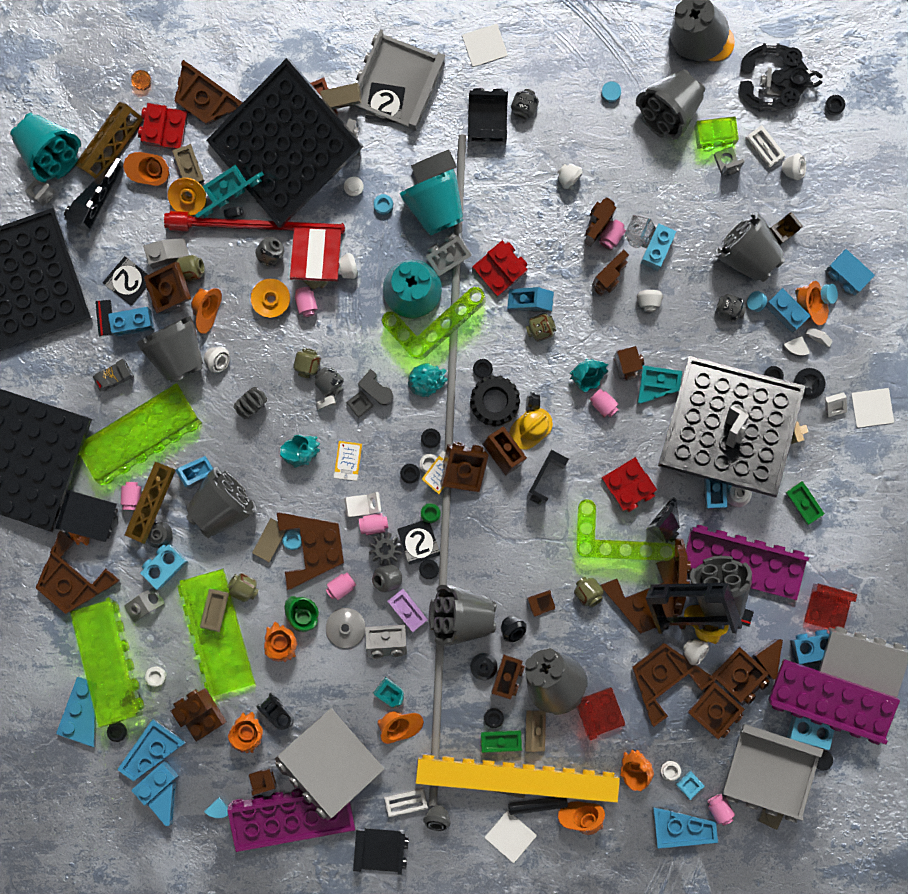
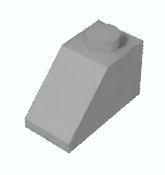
M184 238L160 240L143 246L148 264L152 269L176 262L179 257L189 255Z

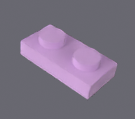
M404 589L388 600V603L412 632L428 620Z

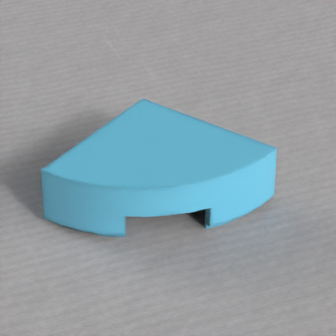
M219 797L204 813L213 818H224L228 816V806Z

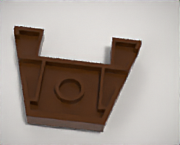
M277 512L279 531L300 528L305 569L285 571L287 590L344 563L339 523Z
M60 530L55 544L50 551L51 554L38 580L36 589L61 611L68 614L117 584L120 579L105 568L92 584L62 558L75 542L65 532Z
M673 556L655 563L663 581L660 584H674ZM617 578L600 585L640 634L656 628L646 601L649 588L625 597ZM669 597L668 603L662 604L666 617H677L673 615V597Z
M662 643L632 666L653 727L668 717L656 701V698L689 674L701 691L716 680L697 665H691L687 658L665 643Z

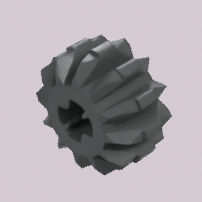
M252 387L236 401L233 408L243 419H249L265 405L268 398L258 387Z
M380 533V541L374 536L373 539L377 542L376 545L369 543L370 547L375 548V550L369 551V554H377L372 560L375 562L380 557L379 565L381 566L384 564V559H386L387 565H391V557L395 562L398 561L394 554L402 555L401 551L396 550V548L402 547V544L395 545L394 543L398 540V537H394L391 541V533L387 534V539L384 538L383 533ZM387 543V546H391V550H388V554L384 555V552L381 553L380 549L383 548V544Z

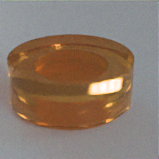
M144 70L134 72L131 77L133 86L139 91H145L151 86V77Z

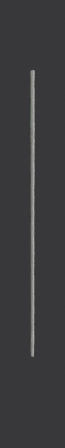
M463 134L458 135L457 181L462 212L466 135ZM462 222L454 225L455 235L458 233L462 235ZM461 263L453 267L445 452L447 444L453 445ZM449 487L443 488L439 586L447 585L451 488ZM436 644L431 748V755H434V759H439L444 646ZM430 785L429 805L431 806L437 805L438 786Z

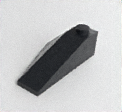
M116 158L72 202L71 206L66 208L64 220L67 223L87 233L90 232L123 168V162L120 159Z
M672 497L647 527L651 533L664 543L673 542L679 535L677 532L680 528L677 499Z

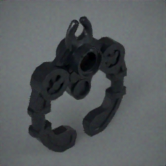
M763 43V45L748 52L741 61V71L752 73L755 68L756 59L761 56L766 57V53H776L775 57H783V64L786 67L775 70L771 76L773 84L784 88L780 99L776 100V98H773V102H763V98H758L753 94L754 86L751 81L740 82V95L748 104L757 108L758 112H762V110L776 112L786 108H795L799 103L800 95L807 88L818 87L822 84V80L816 83L811 81L812 76L816 75L821 79L823 75L818 71L809 70L802 61V52L795 47L790 48L780 45V43H776V45H766V43ZM800 75L804 80L797 82L794 80V77Z

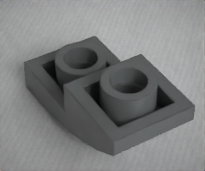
M446 150L411 165V168L419 184L446 171L455 169L457 166L450 150Z

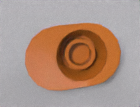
M133 152L124 160V172L132 181L159 186L168 179L169 167L166 161L159 155Z
M812 281L809 286L796 288L797 303L809 313L815 324L823 325L828 318L829 309L828 304H825L821 299V286L819 282Z
M201 288L192 299L191 308L196 316V328L200 333L208 332L213 326L222 300V293L218 288H213L209 291Z
M391 711L377 721L381 731V740L386 744L416 735L424 723L423 717L420 714L409 713L403 715L397 711Z
M579 801L569 802L567 808H562L558 812V820L565 828L580 831L585 835H593L603 829L605 811L599 804Z

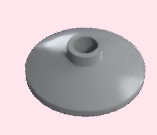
M338 609L327 620V636L338 647H353L365 635V621L361 614L354 609ZM347 624L349 630L347 632L342 631V625Z

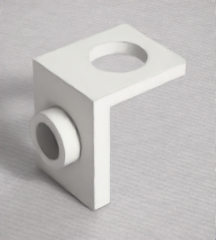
M379 492L344 498L347 517L381 512ZM373 498L375 499V502H376L375 508H374V506H373Z

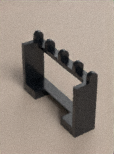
M729 583L650 585L646 601L659 634H663V631L668 630L669 626L679 625L681 630H685L686 625H698L699 629H705V625H717L719 629H724V625H730L732 633H736L737 629L742 628V622ZM704 596L706 603H722L726 616L666 617L662 604H667L669 597Z

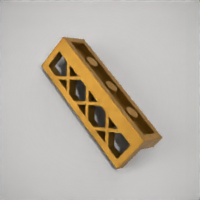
M118 102L75 163V166L96 179L117 158L143 121L141 115L127 104ZM131 113L137 119L132 125L126 126V118ZM123 130L124 137L121 141L115 142V133ZM112 146V154L110 157L104 158L103 150L105 147ZM100 162L101 170L96 175L90 169L94 163Z
M158 462L154 463L124 534L125 536L143 544L146 543L175 474V469Z

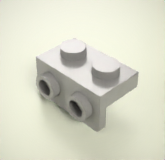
M733 405L730 406L726 418V423L732 425L726 444L732 448L736 442L740 444L748 427L746 424L749 414L743 408L734 407Z

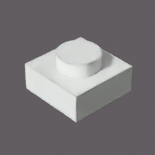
M844 392L825 398V408L828 417L848 412L847 397Z

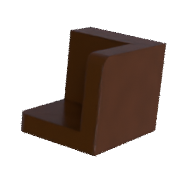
M550 590L527 597L533 617L555 609Z
M272 767L249 774L253 789L251 791L252 796L276 789L277 783Z

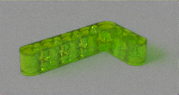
M470 288L418 336L414 334L395 312L389 311L384 313L381 320L383 326L413 359L423 360L485 304L486 296L481 288ZM480 293L481 299L474 302L471 300L473 294ZM460 306L467 308L466 313L463 315L457 314V309ZM391 317H395V325L388 326V319ZM449 319L452 321L449 328L442 327L444 320ZM402 332H409L407 340H400ZM430 333H437L435 341H428L427 338ZM416 346H422V352L419 355L413 354V349Z
M589 499L580 502L578 506L576 547L580 556L585 558L669 561L674 557L675 548L670 543L595 540L596 505ZM586 503L593 506V511L590 514L582 512V506ZM584 523L591 524V533H582L581 526ZM583 543H589L592 549L590 553L583 554L580 551V546ZM609 544L612 549L610 554L603 555L600 552L601 545ZM629 545L632 550L631 554L623 556L620 553L621 546ZM646 545L651 548L650 556L644 557L641 555L640 548ZM666 546L671 549L670 557L664 558L661 556L660 550L662 547Z

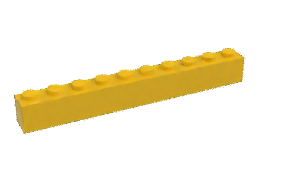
M422 754V758L418 757L416 784L618 803L620 778L615 776V772L603 771V774H595L594 770L583 769L581 773L575 772L574 768L563 767V770L560 771L555 770L554 766H543V769H538L533 764H523L522 767H517L512 762H503L502 765L494 764L495 761L492 760L474 763L475 759L471 758L454 761L455 757L442 756V759H434V755Z

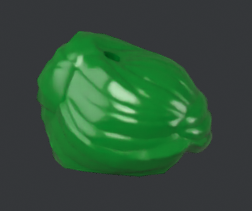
M291 596L286 600L284 609L289 624L299 632H307L314 629L318 623L319 616L315 603L306 597Z

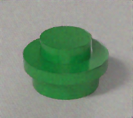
M426 504L421 509V517L427 523H434L440 518V509L435 504Z

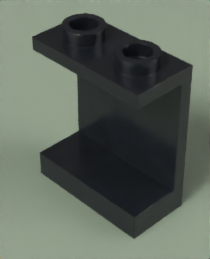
M474 88L473 91L469 90L468 142H507L508 91L503 89L485 91L483 88Z
M551 449L527 494L531 496L529 500L539 505L541 502L544 504L547 502L548 497L536 492L535 488L549 462L563 469L569 458Z
M67 490L55 528L106 542V539H109L112 533V527H110L112 519L115 520L118 513L117 504Z
M357 827L353 871L361 872L362 869L391 871L402 875V869L406 870L407 857H403L404 849H408L409 837L405 836V831Z

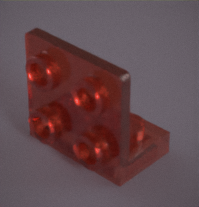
M819 583L813 584L804 622L829 629V627L835 629L836 626L844 628L850 603L856 602L857 594Z
M611 687L582 697V702L577 706L589 740L596 739L597 735L625 725Z

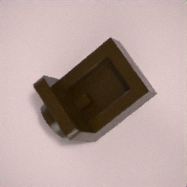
M790 212L770 227V230L779 245H781L803 228V225Z

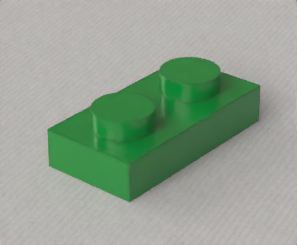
M803 481L785 492L807 525L825 514Z
M521 730L481 732L482 753L522 751Z

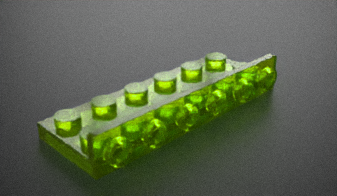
M176 383L85 439L80 455L94 480L101 486L107 485L118 475L129 472L134 465L145 462L150 455L159 453L168 444L179 441L184 434L195 431L202 422L180 386Z
M220 569L180 580L178 592L180 597H184L185 604L183 605L185 616H189L191 624H188L191 636L194 635L195 637L194 650L201 659L199 669L201 674H205L207 682H204V687L211 697L256 684L234 602L230 594L220 632L200 628L209 588L229 593L225 570Z
M110 597L106 598V601L70 612L100 728L143 715L142 709L145 708L143 699L139 697L137 691L140 689L137 678H134L132 670H135L132 658L129 659L127 652L130 650L129 643L123 637L122 632L125 631L122 620H119L118 617L120 608L118 602Z

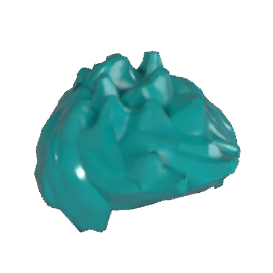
M586 358L569 373L572 375L570 379L574 380L576 386L583 392L596 389L600 386L603 376L609 371L606 369L608 363L605 364L602 361Z
M430 363L420 364L410 372L408 387L413 394L428 398L441 389L448 380V378L444 377L447 370L439 369L438 366L430 365Z
M294 435L292 439L287 440L281 446L280 456L294 468L309 465L311 459L320 452V449L317 448L320 443L316 441L317 436Z

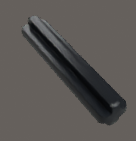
M563 797L543 798L508 804L510 815L568 807L567 798Z

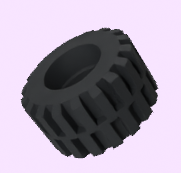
M501 375L484 377L480 382L476 383L472 390L470 398L472 412L477 417V420L485 425L496 427L497 425L502 426L507 422L509 423L519 409V390L516 389L514 383L510 382V379H505ZM499 390L505 394L507 404L502 411L491 412L485 408L483 398L488 391Z

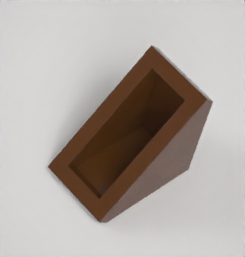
M774 639L753 654L759 665L769 673L770 679L776 680L783 643L781 639Z

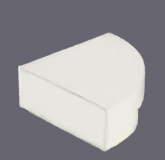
M808 328L806 332L810 338L827 347H830L833 342L823 331Z
M802 336L783 344V347L794 355L805 356L810 354Z
M334 396L326 397L324 400L316 403L318 410L337 405Z

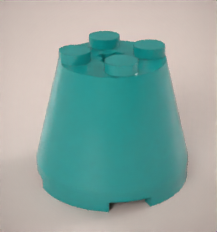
M26 114L24 119L10 132L13 143L31 175L40 182L46 183L47 180L55 177L57 179L62 178L78 161L76 156L79 147H81L80 139L71 130L40 115Z
M454 169L399 192L403 202L430 236L464 221L462 218L463 212L458 181Z
M411 259L399 262L389 270L384 279L383 294L387 305L395 314L408 319H417L429 314L437 307L442 294L440 277L432 266L423 261ZM415 278V283L417 284L409 287L408 285L412 284Z

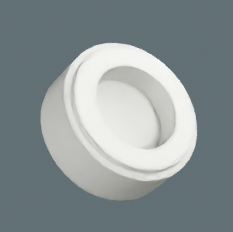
M151 667L145 674V680L150 686L158 687L165 682L166 673L161 667Z

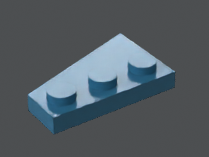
M80 676L76 678L56 734L95 747L98 683Z
M153 719L117 770L132 781H135L186 742Z
M653 807L656 845L658 849L718 843L715 821Z

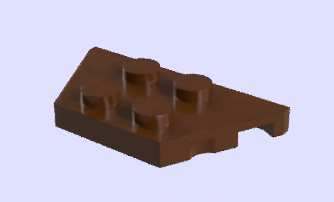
M185 60L181 62L182 68L178 78V89L174 101L205 125L234 112L243 103Z
M675 539L674 584H690V581H687V573L691 571V562L687 561L688 556L683 539ZM673 597L674 616H681L686 597Z

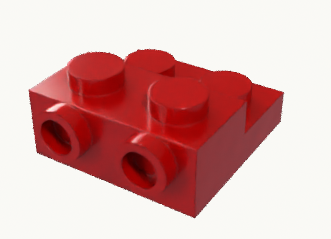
M147 103V107L142 109L141 118L144 119L143 127H139L138 138H141L140 141L143 145L174 150L182 147L188 112L171 109L165 105Z
M503 240L472 266L473 270L496 297L506 291L528 271L526 268L528 266L527 262L521 256L517 258L513 253L515 249L511 243H505Z
M636 457L601 478L621 511L627 509L628 513L637 508V502L642 499L646 502L655 497L654 492L657 491Z

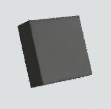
M362 390L346 402L358 418L374 407Z

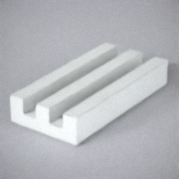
M762 125L746 136V140L768 168H771L786 156ZM759 132L764 136V138L767 140V142L771 145V147L774 149V151L778 154V157H776V156L773 154V152L770 150V148L768 147V145H767V144L763 141V139L759 136V134H758ZM753 136H754L755 139L759 142V144L762 146V148L766 151V153L769 155V157L772 159V161L768 158V156L764 153V151L761 149V147L757 144V142L754 140Z
M424 788L384 797L388 817L428 809ZM421 794V797L392 804L389 802L390 800ZM421 801L423 805L391 811V808Z

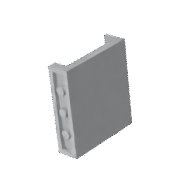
M380 29L378 35L375 34L372 39L371 45L373 48L371 52H367L365 56V67L363 70H359L356 78L360 86L361 103L352 106L364 111L367 110L416 131L444 66L445 55L439 52L437 55L384 35L383 30ZM372 82L405 87L400 119L367 106Z
M836 626L835 629L829 627L830 635L819 671L897 697L908 664V650L906 646L900 643H894V645L887 644L886 640L875 637L874 640L866 638L867 635L860 632H855V634L848 633L847 629Z
M332 708L275 758L277 768L282 773L286 772L288 774L290 783L295 788L299 787L303 792V798L309 804L312 802L317 808V814L322 819L326 818L327 820L336 815L384 770L383 766Z
M743 724L722 794L727 796L726 800L738 803V800L746 802V807L757 810L759 806L765 808V813L777 816L780 813L786 815V820L797 823V820L803 821L804 818L802 816L823 749Z

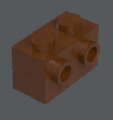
M636 346L619 350L613 356L619 379L625 378V381L637 378L643 369L642 366L645 365L643 356L638 354Z
M504 426L489 435L482 444L505 476L520 467L527 459Z
M505 654L502 655L492 687V694L510 700L512 695L516 696L519 684H516L518 676L522 677L525 665H522L523 660Z

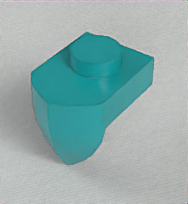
M386 677L373 692L376 697L392 708L399 707L404 700L403 689Z

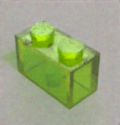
M736 116L700 120L694 126L697 149L703 148L704 151L713 150L717 146L731 148L739 140Z

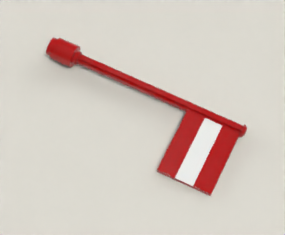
M170 211L164 214V228H168L170 231H189V227L192 228L193 226L294 231L290 280L338 282L341 234L345 232L344 223L287 222L282 228H279L274 221L196 218L190 216V213L186 211Z

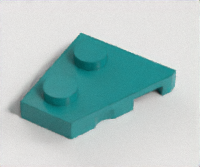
M642 366L637 404L678 392L681 385L682 371Z

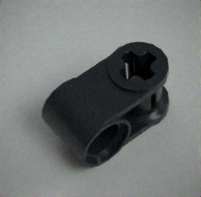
M272 692L269 693V697L261 705L258 704L256 706L277 729L284 730L293 724L292 714ZM282 714L288 718L286 726L280 725L278 721Z

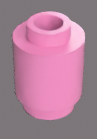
M610 220L600 235L599 243L605 248L612 250L613 247L618 245L626 232L625 225L619 220Z
M303 287L295 290L296 295L294 297L299 315H303V317L315 315V311L318 308L314 292L311 291V288Z
M601 388L589 399L592 402L591 405L604 418L607 415L611 418L619 410L616 407L618 403Z
M126 482L125 486H121L120 504L122 505V510H135L141 496V486H138V482Z
M382 513L360 518L361 534H366L367 536L385 533V528H388L387 516L383 517Z
M347 572L329 582L326 592L332 600L334 598L340 600L353 590L356 583Z
M718 794L707 801L709 804L708 808L717 824L722 823L725 826L733 821L735 813L726 797Z

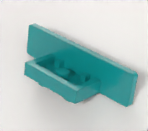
M234 165L203 185L202 187L213 203L195 214L196 218L201 215L203 218H206L214 212L212 208L215 206L223 207L230 202L228 198L232 195L236 198L246 192L244 188L249 184L252 188L260 183V177L264 175L263 172L246 181L237 166Z

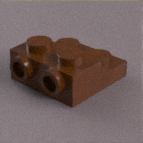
M605 197L601 203L597 201L591 209L589 215L591 216L590 225L584 235L586 237L585 244L590 247L614 216L617 207L614 206L615 203L611 199Z
M624 249L595 277L592 284L594 285V291L598 295L602 296L607 291L611 293L618 286L620 272L628 263L627 258L629 254Z
M173 262L144 277L146 289L150 294L152 306L156 314H166L181 307L180 304L191 300L179 262Z
M453 442V445L447 444L443 460L445 466L440 482L441 486L480 492L489 456L488 453L479 445H472V448H468L461 442Z
M741 647L712 674L742 706L745 703L748 705L752 703L756 698L755 693L759 689L764 690L770 684L768 680L770 678L769 673Z
M713 682L687 712L719 740L720 737L723 739L730 732L729 727L734 722L738 723L744 716L742 712L745 709Z
M206 688L199 692L197 689L186 695L187 700L181 698L173 704L175 708L170 710L179 726L183 727L186 725L196 742L227 722Z

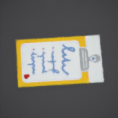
M338 442L334 478L357 481L362 444Z
M444 451L441 452L422 478L438 494L444 488L440 484L445 466L443 464Z

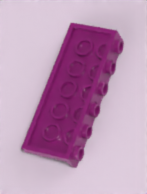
M702 525L690 528L686 552L688 556L687 561L691 562V570L703 564L704 559L714 556H731L733 560L742 564L746 562L750 566L752 571L751 589L793 600L798 599L806 562L810 558L804 556L805 552L793 550V553L787 552L783 546L774 545L773 548L768 547L766 542L754 540V543L746 541L747 537L735 535V538L727 536L728 532L716 530L715 533L710 532L708 527Z
M786 659L782 661L768 699L772 708L777 711L783 712L787 710L797 718H803V716L810 718V721L815 724L822 725L824 723L830 725V728L835 731H848L851 736L868 738L869 742L880 745V743L887 744L886 736L900 702V699Z
M300 788L293 789L288 793L275 792L271 796L266 797L257 795L250 800H233L229 803L227 811L235 851L240 852L355 831L351 802L347 803L336 815L327 820L326 818L322 819L317 814V808L312 802L309 804L303 798V792Z

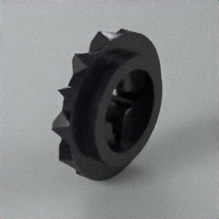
M805 368L799 371L794 379L796 384L804 385L806 384V379L809 381L816 379L814 384H812V389L805 387L803 398L810 400L819 397L824 392L826 386L823 374L814 368Z

